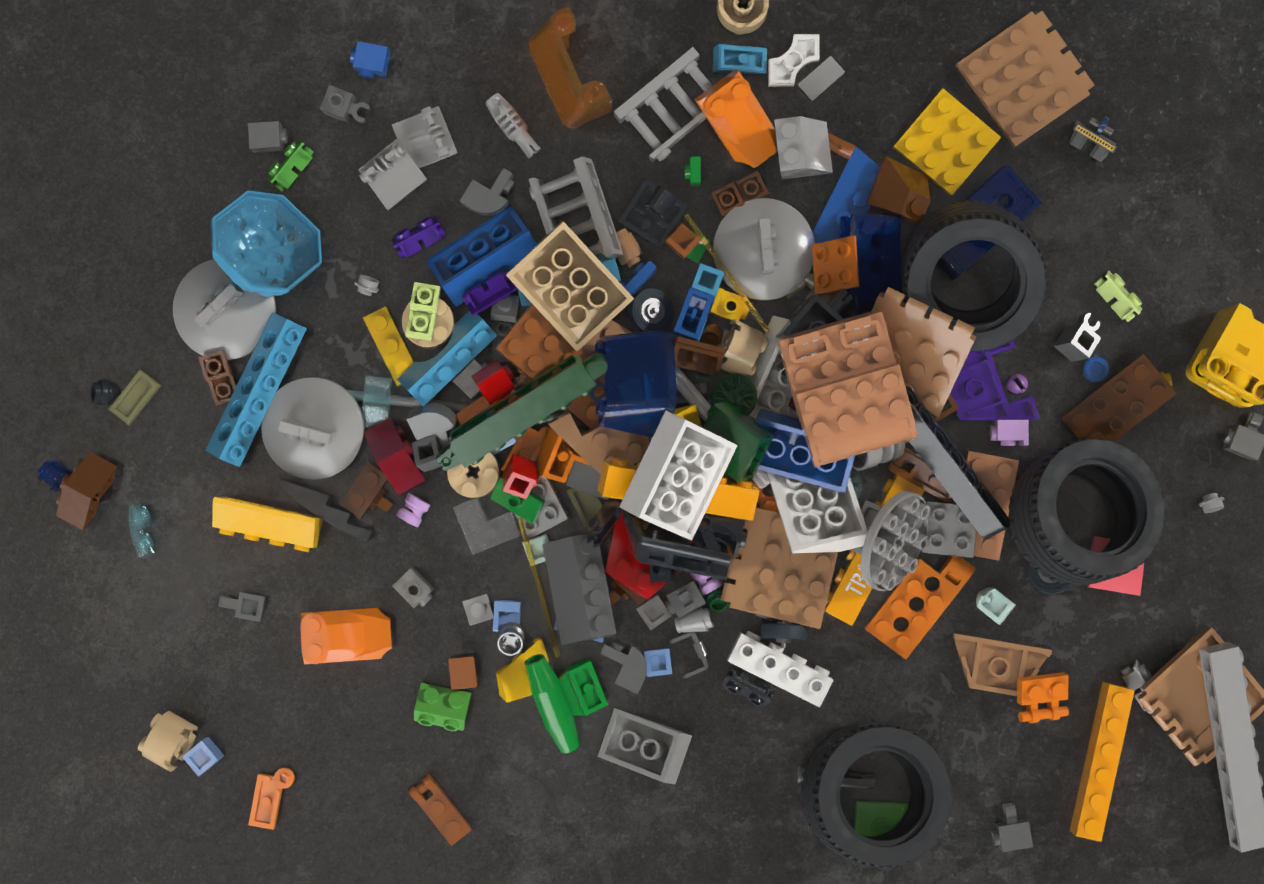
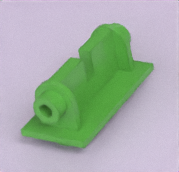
M299 140L296 143L291 142L283 153L286 156L280 163L275 162L267 172L269 174L267 180L271 183L276 180L277 183L274 186L282 192L285 188L288 190L298 177L291 170L293 166L302 172L313 159L311 156L314 152L307 146L302 149L301 147L304 143Z

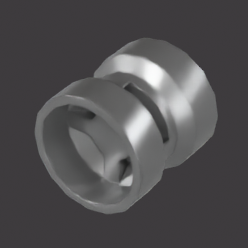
M515 622L505 623L501 627L497 646L503 654L513 656L521 651L524 640L523 628Z

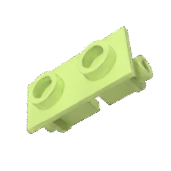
M1108 271L1105 275L1106 280L1101 277L1094 283L1097 287L1095 290L1107 303L1115 297L1117 301L1111 305V308L1121 320L1125 319L1129 322L1135 317L1134 311L1138 315L1141 313L1142 308L1140 305L1142 302L1133 292L1129 294L1123 287L1125 282L1117 273L1112 274Z

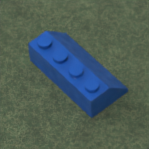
M509 206L428 258L426 262L454 306L457 307L464 302L461 296L465 295V291L479 283L483 289L487 288L485 279L498 271L502 272L505 270L508 273L537 244L512 206Z
M760 409L755 421L773 434L774 438L758 468L759 470L839 492H846L855 456L814 468L800 420Z

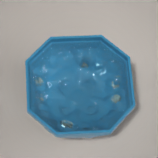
M246 191L211 220L213 259L230 276L231 280L244 291L247 290L250 293L258 292L265 297L281 296L303 281L322 263L320 230L284 195Z

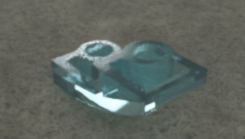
M365 377L362 411L365 428H372L389 418L391 378Z
M133 503L129 506L128 512L130 534L139 558H146L154 553L152 549L154 543L148 533L144 534L142 531L151 526L149 522L151 516L144 505L141 506L140 503Z

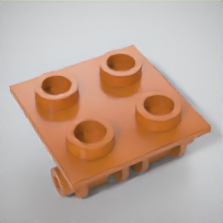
M855 235L812 244L816 295L825 293L837 295L840 289L846 290L859 287Z

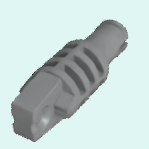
M496 93L486 101V106L496 123L509 140L516 141L528 159L541 149L527 132L528 126L499 93Z

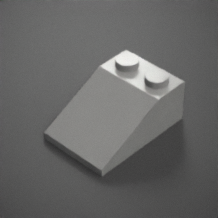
M614 708L597 757L658 781L676 784L692 735Z

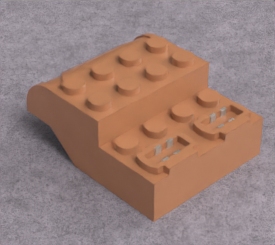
M874 310L777 338L792 397L814 468L917 438L915 420L900 365L896 363L882 311Z

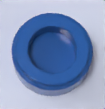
M1096 356L1087 359L1083 363L1082 374L1088 381L1100 382L1108 376L1109 365L1105 359Z

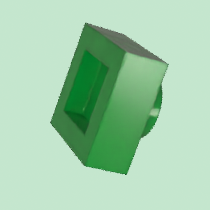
M690 157V164H685V179H690V186H700L701 157Z

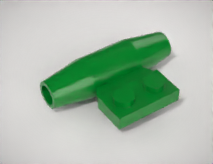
M543 654L531 656L525 661L530 691L541 719L560 752L564 754L570 753L580 746L574 716H587L608 705L593 665L588 658L566 668L558 678Z

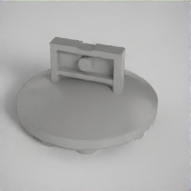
M768 198L744 202L745 205L733 208L718 226L713 242V257L716 269L724 272L722 280L741 296L760 301L784 297L803 283L805 276L809 274L812 268V244H815L812 230L806 219L787 203Z
M214 259L199 264L187 273L180 282L173 301L174 323L183 341L192 350L203 356L224 350L227 360H235L251 354L272 312L276 314L274 296L265 297L258 292L250 293L247 290L244 291L231 280L230 276L222 270Z
M319 377L301 378L284 385L275 393L262 420V438L268 454L281 469L303 479H323L341 472L355 459L363 443L364 419L357 401L338 383Z
M903 491L896 494L883 507L866 500L861 509L868 533L862 547L849 550L861 555V574L863 580L869 587L875 590L890 591L908 573H913L917 568V559L921 550H924L928 545L929 537L926 534L930 507L922 496L911 491Z

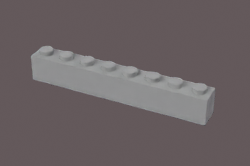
M1229 642L1199 648L1230 846L1241 853L1264 847V798L1262 797L1261 790L1263 779L1257 765L1259 754L1254 746L1255 729L1249 714L1251 713V704L1247 699L1246 688L1248 683L1242 669L1243 653L1239 646Z

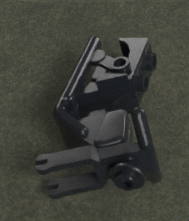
M609 498L594 518L589 521L588 525L589 530H591L597 524L592 532L587 535V543L596 538L597 540H595L593 547H598L622 514L632 551L637 561L726 580L728 568L717 566V564L730 566L732 554L720 552L721 547L716 540L726 544L731 549L733 557L737 558L739 548H745L748 534L743 532L745 521L705 513L693 537V544L695 546H690L688 544L691 540L620 508L622 499ZM678 556H682V557H686V558L701 560L702 562H696V561L686 560V559L677 558V557H678Z

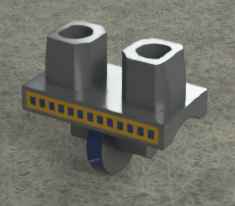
M1104 116L1101 121L1092 117L1088 124L1095 127V130L1076 120L1073 125L1074 131L1069 140L1071 145L1081 150L1087 139H1090L1096 144L1089 155L1100 162L1109 152L1113 153L1117 148L1115 142L1101 135L1103 132L1111 136L1114 129L1107 126L1108 117Z

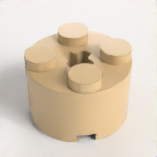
M718 0L717 15L722 25L729 31L737 35L751 33L757 30L765 21L769 0ZM739 2L741 4L747 3V9L739 8Z
M439 299L432 341L407 338L425 349H436L443 346L452 337L454 324L456 323L451 308L443 300ZM410 302L402 316L404 333H406L410 313Z
M733 319L729 323L733 327L730 331L724 330L721 342L717 345V347L726 349L721 370L730 374L752 376L758 366V362H756L759 353L765 350L768 339L764 337L763 332Z
M488 453L476 465L470 464L464 468L460 464L447 470V476L452 488L460 495L470 498L482 497L495 489L500 477V465L497 458L492 453ZM470 466L480 468L477 479L473 476H468Z
M171 711L163 715L158 713L150 724V727H152L150 733L141 740L138 750L142 752L143 757L171 772L177 768L174 763L178 759L183 761L182 757L190 751L196 735L192 732L197 730L198 727Z

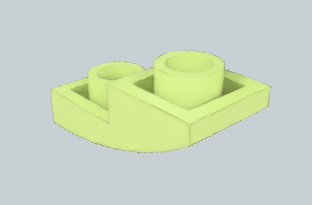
M414 282L405 333L406 337L432 341L440 286Z

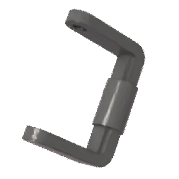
M687 632L668 641L670 645L689 636L694 641L693 646L704 666L683 674L684 679L700 673L709 667L706 659L708 653L703 641L698 640L695 632Z

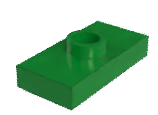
M503 476L499 477L490 499L531 524L535 523L546 500L532 492L529 493L527 499L503 492Z

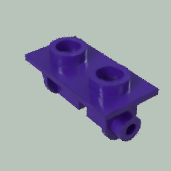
M437 216L434 218L426 217L420 220L415 228L411 230L406 228L395 234V238L391 240L394 248L400 246L396 249L400 258L404 256L407 258L422 250L418 243L421 239L426 247L442 240V236L446 234L442 226L436 227L440 225Z
M505 270L502 272L498 271L484 281L488 286L486 289H483L479 283L465 291V295L461 296L473 316L484 312L489 306L501 299L507 298L512 292L517 290L512 281L506 276L507 272Z

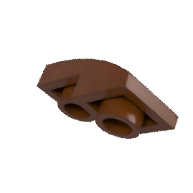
M756 171L711 194L721 215L724 216L733 208L745 205L744 202L763 198L769 195L770 192L760 171Z
M224 350L198 357L205 381L209 384L215 406L229 402L237 383Z

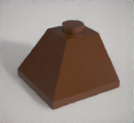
M884 156L865 204L905 223L919 224V222L923 221L931 201L928 176Z

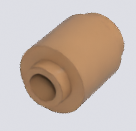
M626 228L617 232L616 234L623 255L617 257L621 266L627 265L628 268H631L642 261L640 256L644 253L632 233H628Z

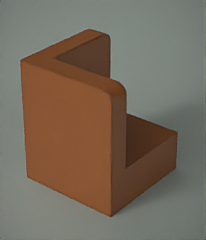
M682 223L665 240V244L684 260L701 242L702 238L699 235L696 236Z
M473 656L450 657L448 659L451 690L474 688L479 685Z

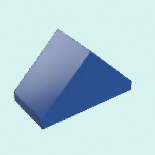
M690 288L673 333L698 341L714 296Z

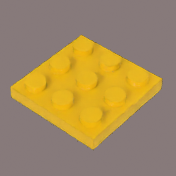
M942 89L894 145L893 149L924 175L928 176L931 181L951 197L1001 137L945 89Z

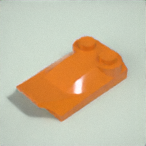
M737 69L694 99L734 161L745 163L755 168L778 151L776 130L752 93L749 83Z
M379 607L301 613L300 630L304 664L382 659L383 655L392 649L390 618L385 616L379 610Z

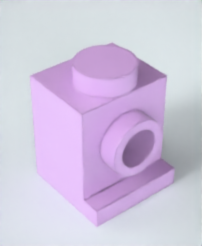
M994 420L993 425H990L989 428L990 441H1001V446H1016V441H1019V446H1028L1029 420Z

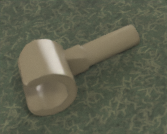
M807 274L803 283L793 292L786 295L789 299L798 293L805 285L812 290L814 288V274Z

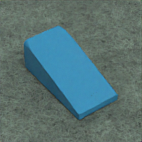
M718 44L713 48V72L731 73L737 69L740 73L766 74L767 48Z

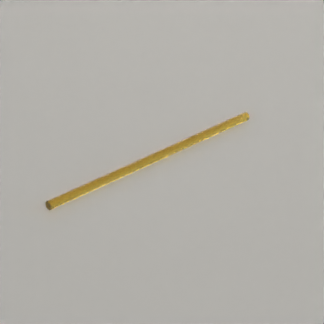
M688 213L685 214V219L695 233L702 238L701 241L724 272L765 333H768L770 331L768 326Z
M520 517L517 518L554 653L556 658L561 655L524 522Z

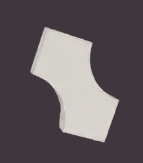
M794 34L789 50L778 58L768 60V87H793L798 71L806 64L819 61V34Z

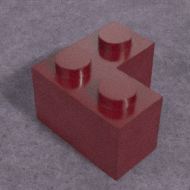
M390 417L364 431L376 463L398 495L425 481L422 470L416 467L415 458L412 456V446L407 439L404 441L407 438V434L401 424L396 426Z

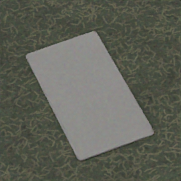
M830 56L803 79L798 86L813 101L842 76L845 71Z

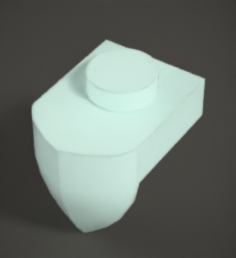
M993 587L985 588L977 594V607L999 625L1016 606V604Z

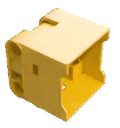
M1239 303L1217 312L1186 367L1187 378L1212 395L1225 400L1235 407L1245 408L1264 404V398L1261 399L1264 394V324L1254 319L1251 309ZM1198 364V373L1203 377L1198 376L1196 373V366Z

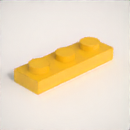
M385 306L363 317L396 385L400 386L402 384L397 379L414 361Z

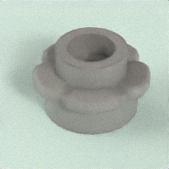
M360 275L358 281L354 283L358 287L357 291L364 295L372 296V293L379 291L377 288L379 281L366 275Z
M1217 493L1203 496V501L1199 503L1204 513H1212L1224 508L1222 501L1225 499L1224 497H1218Z

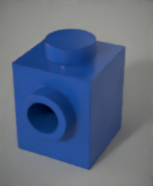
M357 41V47L352 48L350 63H353L354 69L362 77L374 78V75L386 77L391 52L386 46Z

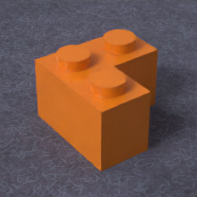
M550 427L536 460L537 471L542 477L565 483L574 461L590 464ZM578 428L580 434L586 432L585 430Z

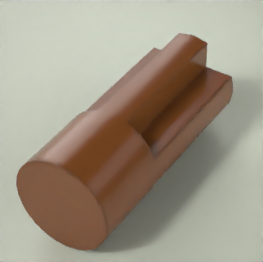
M828 133L830 150L849 160L855 145Z

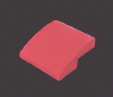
M1093 536L1091 551H1103L1111 539ZM1144 563L1127 574L1103 582L1089 584L1087 587L1140 596Z

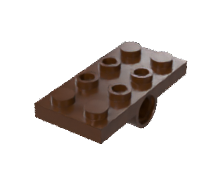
M1142 353L1117 374L1101 383L1089 396L1065 413L1062 419L1081 440L1085 438H1098L1100 440L1103 438L1107 441L1112 440L1115 442L1176 395L1177 392L1147 356Z

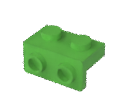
M421 683L414 709V721H418V723L424 726L437 725L449 731H463L471 693Z

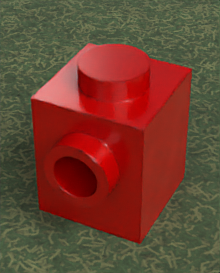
M497 359L471 376L489 404L498 399H503L516 388L511 381L515 376L507 364L502 367Z
M513 454L503 472L502 491L527 499L532 488L536 487L539 480L537 462Z

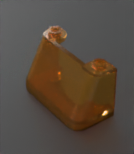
M567 6L555 12L531 36L528 45L560 120L565 126L575 128L612 112V100L604 84L598 81H591L582 85L566 50L570 48V35L576 31L575 17L570 6Z

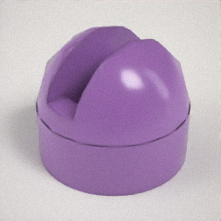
M1014 374L1008 378L1006 386L1010 393L1018 395L1026 391L1028 381L1025 376ZM1015 378L1021 383L1023 389L1020 390L1014 381Z

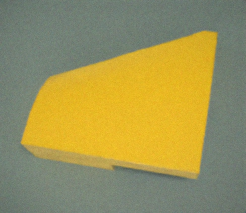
M540 637L533 640L535 644L523 654L519 652L513 657L510 664L504 665L496 672L499 695L507 703L532 695L525 667V661L528 658L537 654H543L549 663L543 640Z

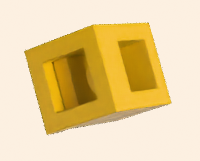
M719 288L709 314L730 322L733 319L740 321V319H746L750 306L746 304L747 298ZM734 302L736 309L730 311L727 309L726 304Z

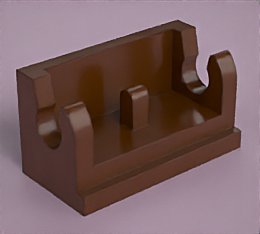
M670 336L664 364L714 376V373L718 374L721 369L726 349L678 336Z

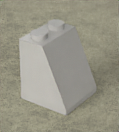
M802 116L774 120L782 180L833 173L827 122Z

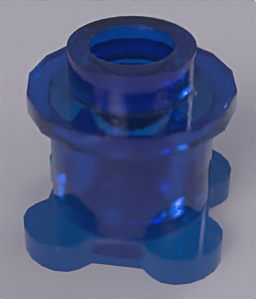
M56 460L44 462L37 471L40 474L38 480H44L50 485L49 490L51 492L59 491L63 478L66 475L70 476L72 474L70 471L67 472L57 465Z

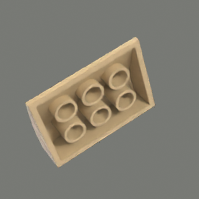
M561 221L506 274L576 351L582 348L634 299L564 221Z

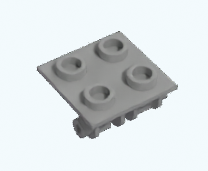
M439 106L432 109L431 107H426L421 110L422 113L392 124L397 139L419 168L457 154Z
M398 139L394 140L358 169L361 173L359 175L361 180L369 184L387 210L391 209L427 180Z
M541 475L536 487L531 490L532 493L546 500L537 521L531 524L515 514L528 540L569 519L567 511L565 512L560 498L556 495L557 492L554 491L549 481L550 479Z
M927 501V505L930 507L926 534L929 537V542L922 552L951 556L955 554L956 556L973 558L976 529L957 504Z

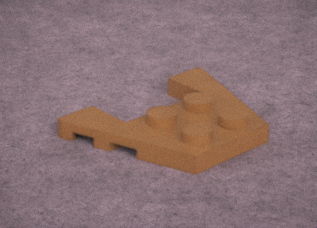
M637 374L616 385L628 408L618 415L580 434L568 411L548 422L549 426L600 475L604 460L612 461V458L627 460V464L633 465L643 459L649 446L641 380Z

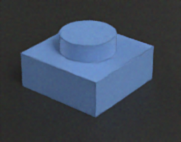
M669 648L644 651L647 677L672 674Z

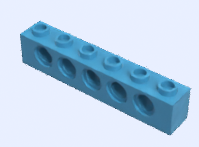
M272 312L206 448L207 452L235 466H241L307 328Z

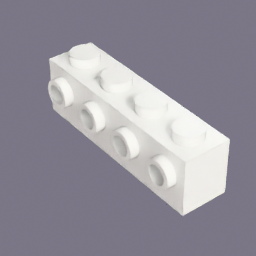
M753 632L739 633L727 657L728 662L818 707L821 706L833 682V679L828 676L830 671L818 665L813 669L805 665L806 659L794 653L792 657L783 654L784 648L770 642L769 646L760 642L761 637Z

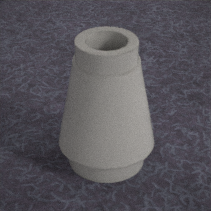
M699 607L680 618H675L677 632H705L709 628H713L714 622L710 608L703 609V607Z

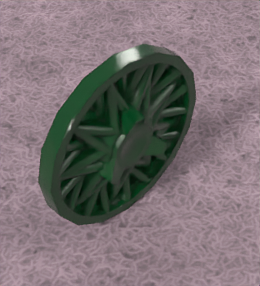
M729 374L721 378L714 386L711 394V404L729 401L749 416L757 403L756 387L746 376Z

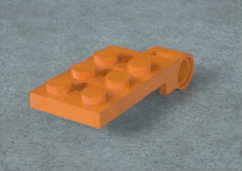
M955 554L953 556L950 555L939 572L921 558H918L916 570L913 573H908L896 586L865 626V630L901 657L907 659L975 571L976 567L963 557L956 556ZM936 577L939 580L938 588L935 590L927 589L925 587L927 578ZM913 597H920L923 599L924 605L919 610H913L909 606V601ZM898 617L906 618L908 620L907 628L904 630L896 629L893 625L894 620Z

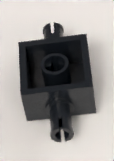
M840 289L828 305L816 294L809 297L776 337L781 338L843 320L840 314L853 301V297L849 294L844 298L848 293L844 289ZM782 359L775 365L778 372L784 368ZM784 369V370L781 372V374H782L783 376L787 377L786 372H785V369Z

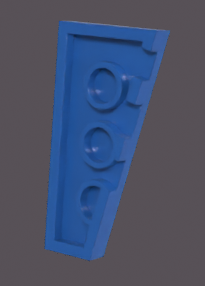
M856 146L813 231L815 244L845 238L871 207L865 203L880 166Z

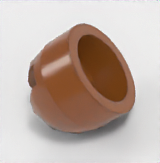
M716 324L706 325L701 335L702 342L713 346L719 345L722 339L721 328Z

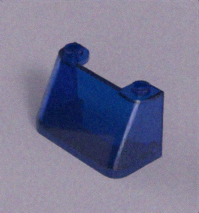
M658 330L603 336L601 340H597L594 348V354L603 353L608 364L607 372H605V395L602 400H598L595 410L596 415H599V426L653 438L665 411L673 414L677 402L673 333Z

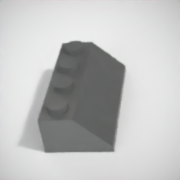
M588 534L571 536L542 544L561 645L605 638L616 634L600 545L593 547L595 540H597L596 538L587 543Z

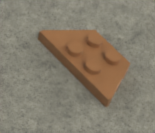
M953 633V639L967 685L972 689L1017 696V678L1036 676L1044 661L1052 654L1051 649Z

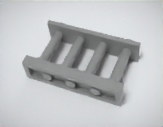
M694 47L614 111V117L620 124L624 120L631 122L652 147L654 152L649 155L652 163L656 159L659 161L665 159L671 153L670 148L707 119L677 83L679 81L677 77L685 72L693 77L704 92L713 86L697 67L699 53ZM662 89H670L693 117V120L683 128L680 127L658 100L659 96L657 93ZM644 104L650 105L674 134L665 143L661 144L638 116V109Z
M582 156L573 160L576 167L574 172L545 184L541 179H529L531 186L529 192L532 199L536 201L546 234L558 225L556 217L586 205L589 207L592 215L590 220L570 227V229L576 236L592 229L597 231L599 237L598 244L588 247L595 256L602 253L605 257L615 259L623 255L592 159ZM577 181L581 183L584 191L582 196L552 208L548 193Z

